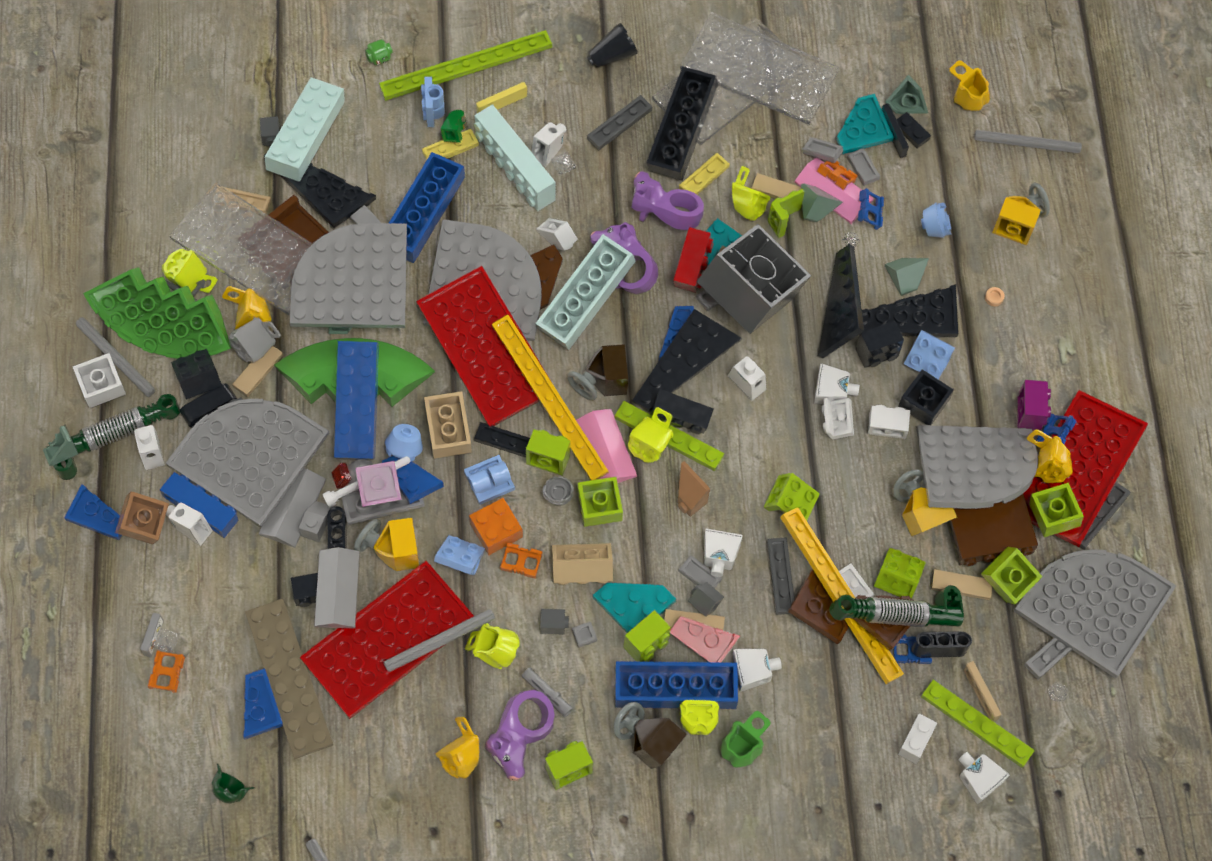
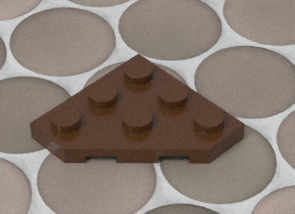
M554 244L530 255L540 277L542 294L540 310L549 305L550 297L563 262V258Z
M811 569L788 612L836 644L842 641L849 627L844 619L836 620L830 614L829 609L833 600L814 570Z
M858 595L856 599L867 598L866 595ZM876 595V596H875V597H878V598H887V599L890 598V599H897V600H898V599H900V600H902V599H903V600H910V601L913 600L910 596H901V597H891V596H883V595ZM854 619L889 651L895 647L910 628L908 625L869 623L864 621V619Z

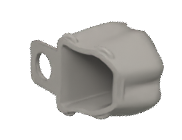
M255 317L249 323L232 331L229 336V343L241 359L247 363L250 361L254 363L261 359L275 345L276 341L274 338H279L281 334L271 321L262 322L260 318ZM268 326L274 330L275 334L271 332Z

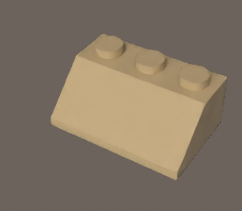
M611 543L552 545L554 583L565 585L574 582L587 584L588 582L607 583L608 581H613Z

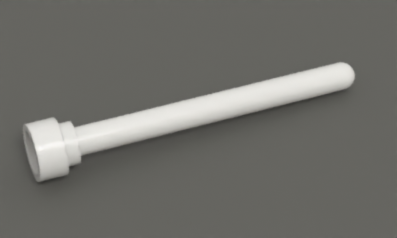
M406 456L395 461L396 470L409 464L410 458ZM358 481L336 492L327 491L322 495L328 507L336 505L339 498L359 489Z

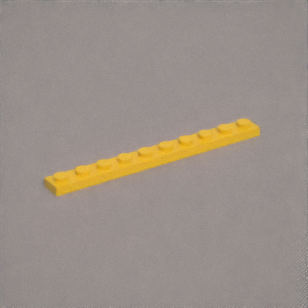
M509 315L493 323L492 327L557 429L562 436L570 440V449L589 479L597 480L608 474V469Z
M797 507L784 513L780 517L833 602L842 595H849L855 599L854 594L799 508ZM845 618L848 626L885 684L901 677L904 673L890 651L853 618Z

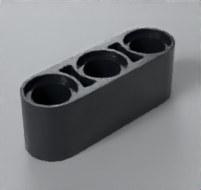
M224 383L221 387L210 390L185 404L180 409V413L188 426L193 428L205 415L211 414L218 410V407L228 404L229 401L237 399L230 386Z
M340 506L330 508L327 514L328 549L337 547L347 549V519L345 511ZM334 516H342L339 520H333ZM335 534H342L338 539L333 538Z
M962 631L921 632L917 635L911 651L920 658L963 657L972 643V638L968 633Z

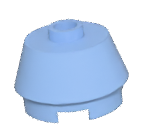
M936 202L923 210L922 227L926 229L927 235L930 237L944 238L947 235H951L949 215L944 210L946 208L945 202L939 204Z
M409 424L395 426L385 439V449L390 457L393 455L401 459L407 456L411 462L423 450L420 431Z

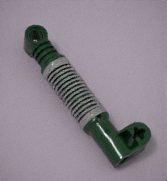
M164 394L156 401L157 404L151 403L152 406L147 405L148 408L138 406L134 409L132 408L131 411H125V414L122 412V416L118 414V416L115 415V418L112 416V419L102 420V423L99 422V425L96 423L92 427L89 426V428L81 429L78 434L71 436L78 454L85 451L91 452L98 449V446L101 448V445L105 446L104 443L108 445L107 442L111 444V440L112 442H114V439L118 441L117 438L121 440V436L122 438H124V435L127 437V434L130 436L131 432L134 435L133 431L136 427L138 429L150 426L152 421L154 423L157 422L156 419L160 421L161 417L169 420L175 419L180 414V407L176 398L171 394ZM73 457L65 460L66 467L61 462L53 466L59 477L63 480H70L77 474V466Z
M948 585L935 595V605H930L925 601L878 597L853 599L849 595H842L830 605L829 609L830 614L836 620H843L845 618L864 619L866 622L918 627H926L928 625L960 627L964 620L962 595L960 590L953 585Z

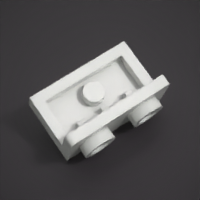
M824 398L822 413L825 416V422L823 423L825 434H828L832 440L853 436L852 402L850 398L835 401Z

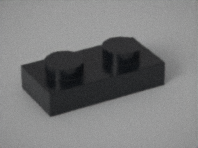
M908 112L897 119L903 135L917 149L930 140L931 135Z

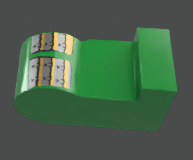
M454 110L447 116L440 128L444 142H461V132L467 127L464 111Z

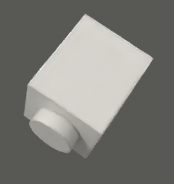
M548 218L536 229L551 245L554 244L560 250L570 249L573 243L578 240L566 221Z

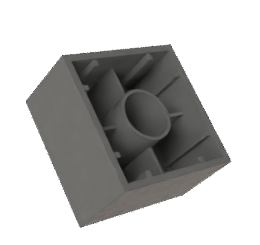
M757 224L719 252L697 280V283L751 334L790 303L811 275Z

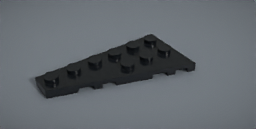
M311 162L300 182L280 175L333 228L350 218L351 215L364 205L367 206L376 200L375 194L371 192L368 194L362 191L361 187L357 185L354 187L346 183L345 179L323 168L318 169L314 167Z
M851 244L840 249L835 256L818 356L822 359L864 331L855 247Z
M956 284L946 289H936L931 293L918 294L896 300L891 304H882L877 308L862 310L864 331L895 321L902 336H918L920 331L923 330L934 337H958Z
M694 309L634 397L633 403L649 412L652 410L656 395L660 389L670 393L678 390L689 379L691 380L712 364L715 359L725 354L735 344H738L742 337Z

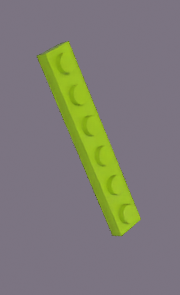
M623 401L614 418L634 429L645 417L652 418V415ZM669 425V429L673 431V437L670 439L667 447L713 471L717 469L724 457L723 452Z
M932 680L921 698L1021 768L1024 767L1035 751L935 680Z

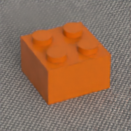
M504 497L469 515L470 525L488 555L506 547L507 542L514 543L523 538V529Z

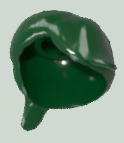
M217 764L218 770L212 780V791L219 801L227 804L239 802L250 789H255V787H246L234 776L222 772L220 765Z

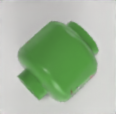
M380 39L368 44L365 53L370 63L380 65L391 59L390 54L393 53L390 43L386 44L384 40Z

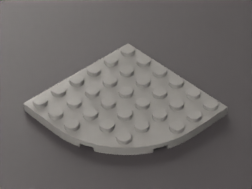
M443 219L429 294L483 266L526 340L535 341L536 322L539 319L542 294L540 277L529 253L514 238L498 229L480 224ZM424 317V326H430Z
M353 224L333 230L315 241L303 254L294 271L291 286L290 327L405 328L407 224Z
M263 399L238 400L218 407V410L205 415L188 432L166 464L262 527L327 438L329 431L283 403Z
M918 425L917 436L928 506L936 508H987L1001 501L1007 503L1023 494L1032 484L1038 466L1036 446L1027 440V436L1032 433V429Z
M1093 549L1064 555L1041 571L1042 578L1024 595L1014 612L1053 638H1057L1059 642L1072 648L1073 651L1114 678H1117L1176 585L1142 563L1120 553L1114 554L1106 552L1107 550Z

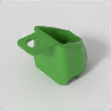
M755 711L744 724L740 721H735L728 734L722 740V758L728 760L735 768L751 765L763 752L764 744L760 736L770 726V720L761 712ZM753 719H762L764 726L761 729H755L752 726Z

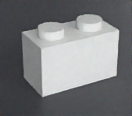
M884 405L872 406L869 413L868 434L906 439L909 431L910 410H905L901 407L887 408Z
M918 714L898 755L917 764L937 722Z

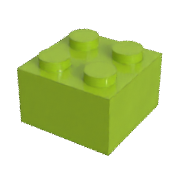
M533 429L526 448V464L563 476L570 458V440L561 435H551L545 430L538 431Z
M616 477L578 482L577 492L584 527L623 521V509Z
M1069 483L1031 494L1029 505L1043 537L1081 526L1084 516Z
M1007 547L981 573L1003 600L1012 604H1016L1042 578V575L1019 549Z
M654 610L625 635L623 648L636 662H648L653 658L656 650H662L668 645L671 627Z
M577 741L571 742L566 745V749L561 751L554 750L547 754L548 757L545 758V769L555 790L593 773V761L583 741L578 743Z

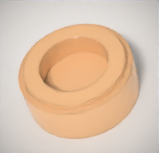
M997 287L988 289L985 295L986 303L993 307L1001 305L1004 300V292Z

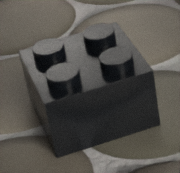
M892 321L860 333L855 350L864 368L876 367L881 362L893 361L898 358L904 338L896 322Z
M207 348L171 362L186 400L222 386Z
M922 369L901 397L898 407L910 410L912 416L926 425H932L951 399L954 389Z

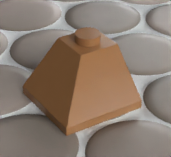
M683 461L679 476L678 507L684 514L687 513L691 517L708 503L710 488Z

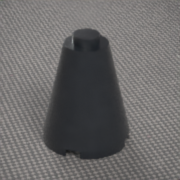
M619 23L588 52L589 56L587 59L591 66L595 65L598 68L635 56L638 51L631 37L629 38L624 26Z

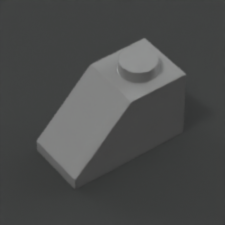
M315 501L306 510L299 526L302 537L320 542L327 526V514L330 509L327 504Z

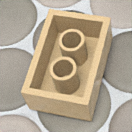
M462 391L424 397L434 459L472 453Z

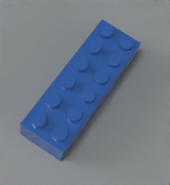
M431 152L389 222L393 224H407L406 260L412 263L416 261L465 178L463 165Z
M338 341L334 458L375 459L379 343Z
M616 661L615 708H623L631 702L640 703L643 708H679L680 704L685 700H707L717 702L719 709H737V663Z

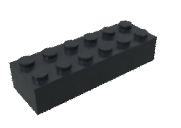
M682 66L646 162L648 171L683 181L718 87L716 75Z

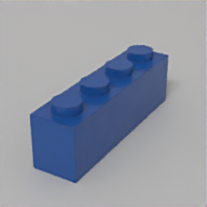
M174 472L160 488L162 497L175 506L183 503L203 514L211 529L223 538L227 536L239 521L236 514L237 511L233 507L223 505L218 497L213 494L211 496L205 493L206 490L198 484L196 486L190 483V479L182 474L178 475Z

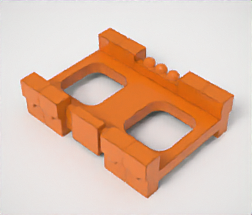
M829 161L821 163L817 172L824 177L828 176L833 182L836 181L835 184L843 190L851 182L854 183L858 177L851 170L847 171L845 167L839 165L838 161L835 163ZM826 165H829L834 171L830 170Z
M507 542L500 570L510 573L513 571L514 573L517 572V574H524L526 577L536 579L543 551L532 548L529 551L525 548H519V545ZM508 553H514L519 556L516 565L505 562ZM528 557L537 559V565L534 570L524 567Z
M157 650L153 674L150 675L148 688L169 690L177 693L179 672H181L180 669H183L185 656L183 654L179 655ZM164 656L176 658L173 667L161 665ZM158 676H170L169 686H158Z

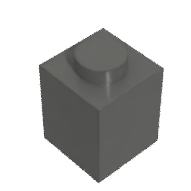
M278 117L260 118L263 146L271 147L280 131Z
M705 582L693 588L691 591L692 596L688 602L706 617L716 610L724 596L708 582Z
M541 609V634L565 635V628H569V616H565V609Z

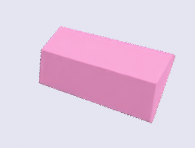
M815 158L805 166L796 178L795 183L800 187L803 183L818 187L842 201L843 203L833 211L852 224L858 218V212L861 210V201H859L861 189L852 182L844 190L835 184L836 181L833 182L828 176L824 177L817 172L820 164L825 162ZM826 165L828 168H830V170L834 171L833 168H831L829 165ZM869 195V203L871 204L874 198Z
M611 409L595 410L576 420L609 471L608 474L600 479L616 477L617 483L637 477Z

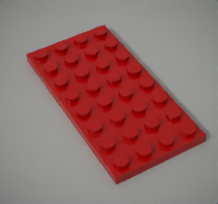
M483 266L416 301L489 427L503 422L540 401L492 327L493 323L509 315L533 352Z
M1078 390L1064 414L1067 417L1071 415L1076 420L1072 431L1069 430L1070 432L1066 435V442L1064 444L1070 451L1072 474L1061 483H1047L1042 478L1035 476L1032 484L1023 495L1031 522L1039 527L1029 505L1031 494L1069 483L1084 516L1080 527L1054 535L1080 547L1145 432L1148 423ZM1061 419L1057 427H1062L1066 420Z
M426 560L356 614L355 628H337L300 656V659L345 715L351 719L443 646L391 672L384 665L386 660L475 616Z

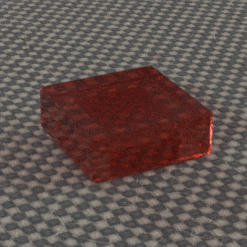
M340 463L332 471L337 489L344 488L352 480L346 463Z

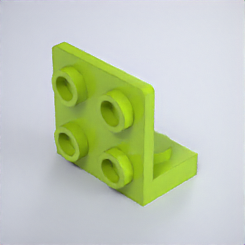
M803 189L792 191L788 196L777 198L771 203L768 223L778 238L785 236L789 215L801 210L805 193Z
M793 473L782 474L778 476L764 508L768 511L781 510L786 513L798 507L807 521L819 497V492Z
M889 548L874 587L899 597L910 596L912 598L926 562L917 557L902 553L900 550Z

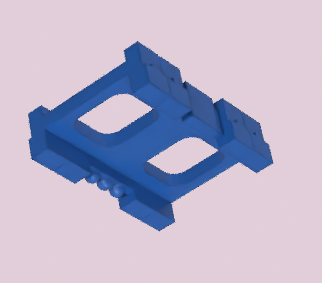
M867 188L861 190L859 195L861 210L858 212V221H865L878 230L883 227L881 213L882 207H884V197L870 192ZM869 195L876 199L875 206L869 203ZM868 211L875 215L874 222L869 220Z
M1051 413L1043 433L1046 435L1055 434L1065 444L1066 435L1070 432L1069 430L1072 431L1076 420L1071 415L1067 417ZM1058 419L1066 420L1062 427L1054 426ZM1038 436L1036 441L1042 442L1044 441V438L1042 436Z
M904 634L897 643L908 645V655H898L896 645L894 647V659L897 663L918 662V664H931L932 658H920L912 653L911 647L916 639L913 636L906 637V634Z

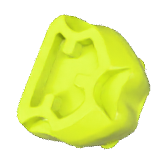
M742 166L736 182L732 183L734 209L744 218L755 221L766 211V205L770 201V196L744 186L750 169ZM745 171L744 178L741 180V175Z
M176 250L168 256L166 262L162 265V271L168 280L180 287L188 286L191 292L197 286L196 282L200 280H211V284L208 287L200 288L199 290L205 293H209L217 282L216 277L206 275V267H204L198 255L192 250Z
M657 407L652 418L645 417L632 430L629 436L628 447L634 457L643 460L645 463H653L660 459L670 439L673 437V431L669 429L672 420L671 414ZM657 414H663L667 421L659 420Z
M486 623L482 625L481 630L470 634L465 650H473L475 657H478L494 668L502 669V667H508L515 659L516 651L520 646V639L514 631L493 627ZM476 636L474 643L471 645L473 637Z
M685 700L679 706L680 720L683 728L691 735H708L718 724L719 704L715 701Z

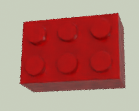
M689 227L673 280L676 288L694 293L697 292V288L701 289L697 280L702 275V271H705L708 266L707 254H711L714 245L710 232Z

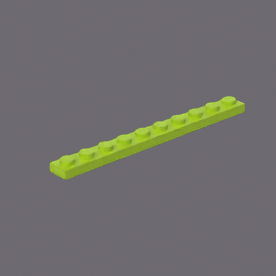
M544 30L380 82L379 87L385 101L421 90V84H425L424 77H432V84L437 85L552 48V42L547 31Z

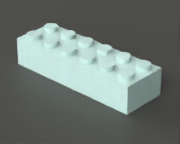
M312 77L309 79L265 155L266 170L300 182L345 102L343 88Z
M492 104L475 114V137L485 145L487 153L494 156L496 164L506 171L507 178L510 181H514L519 193H523L526 196L528 204L531 207L534 206L539 211L556 201V182Z
M603 234L536 322L539 330L570 350L636 262L633 254Z

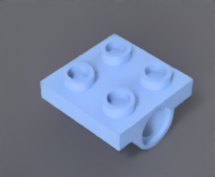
M424 77L425 84H421L423 120H427V127H435L434 119H440L445 114L443 89L439 85L432 84V77Z
M921 330L904 364L918 372L923 369L939 380L956 347Z
M500 455L464 469L466 478L479 505L515 490L509 470Z
M448 535L435 555L434 562L470 575H475L485 548Z

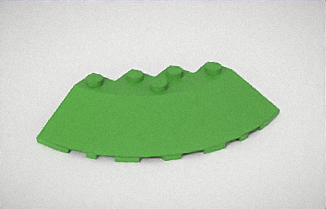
M138 267L83 293L91 308L105 321L104 323L108 328L113 329L123 340L142 348L144 351L178 359L206 348L210 356L231 349L222 314L213 295L195 301L188 286L171 292L164 276L147 283Z
M340 338L315 343L295 351L274 365L310 404L314 403L325 393L336 403L338 341L379 343L377 396L380 395L391 407L435 373L423 360L400 347L386 342L363 338Z

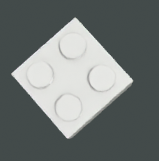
M110 353L73 366L89 408L126 395Z

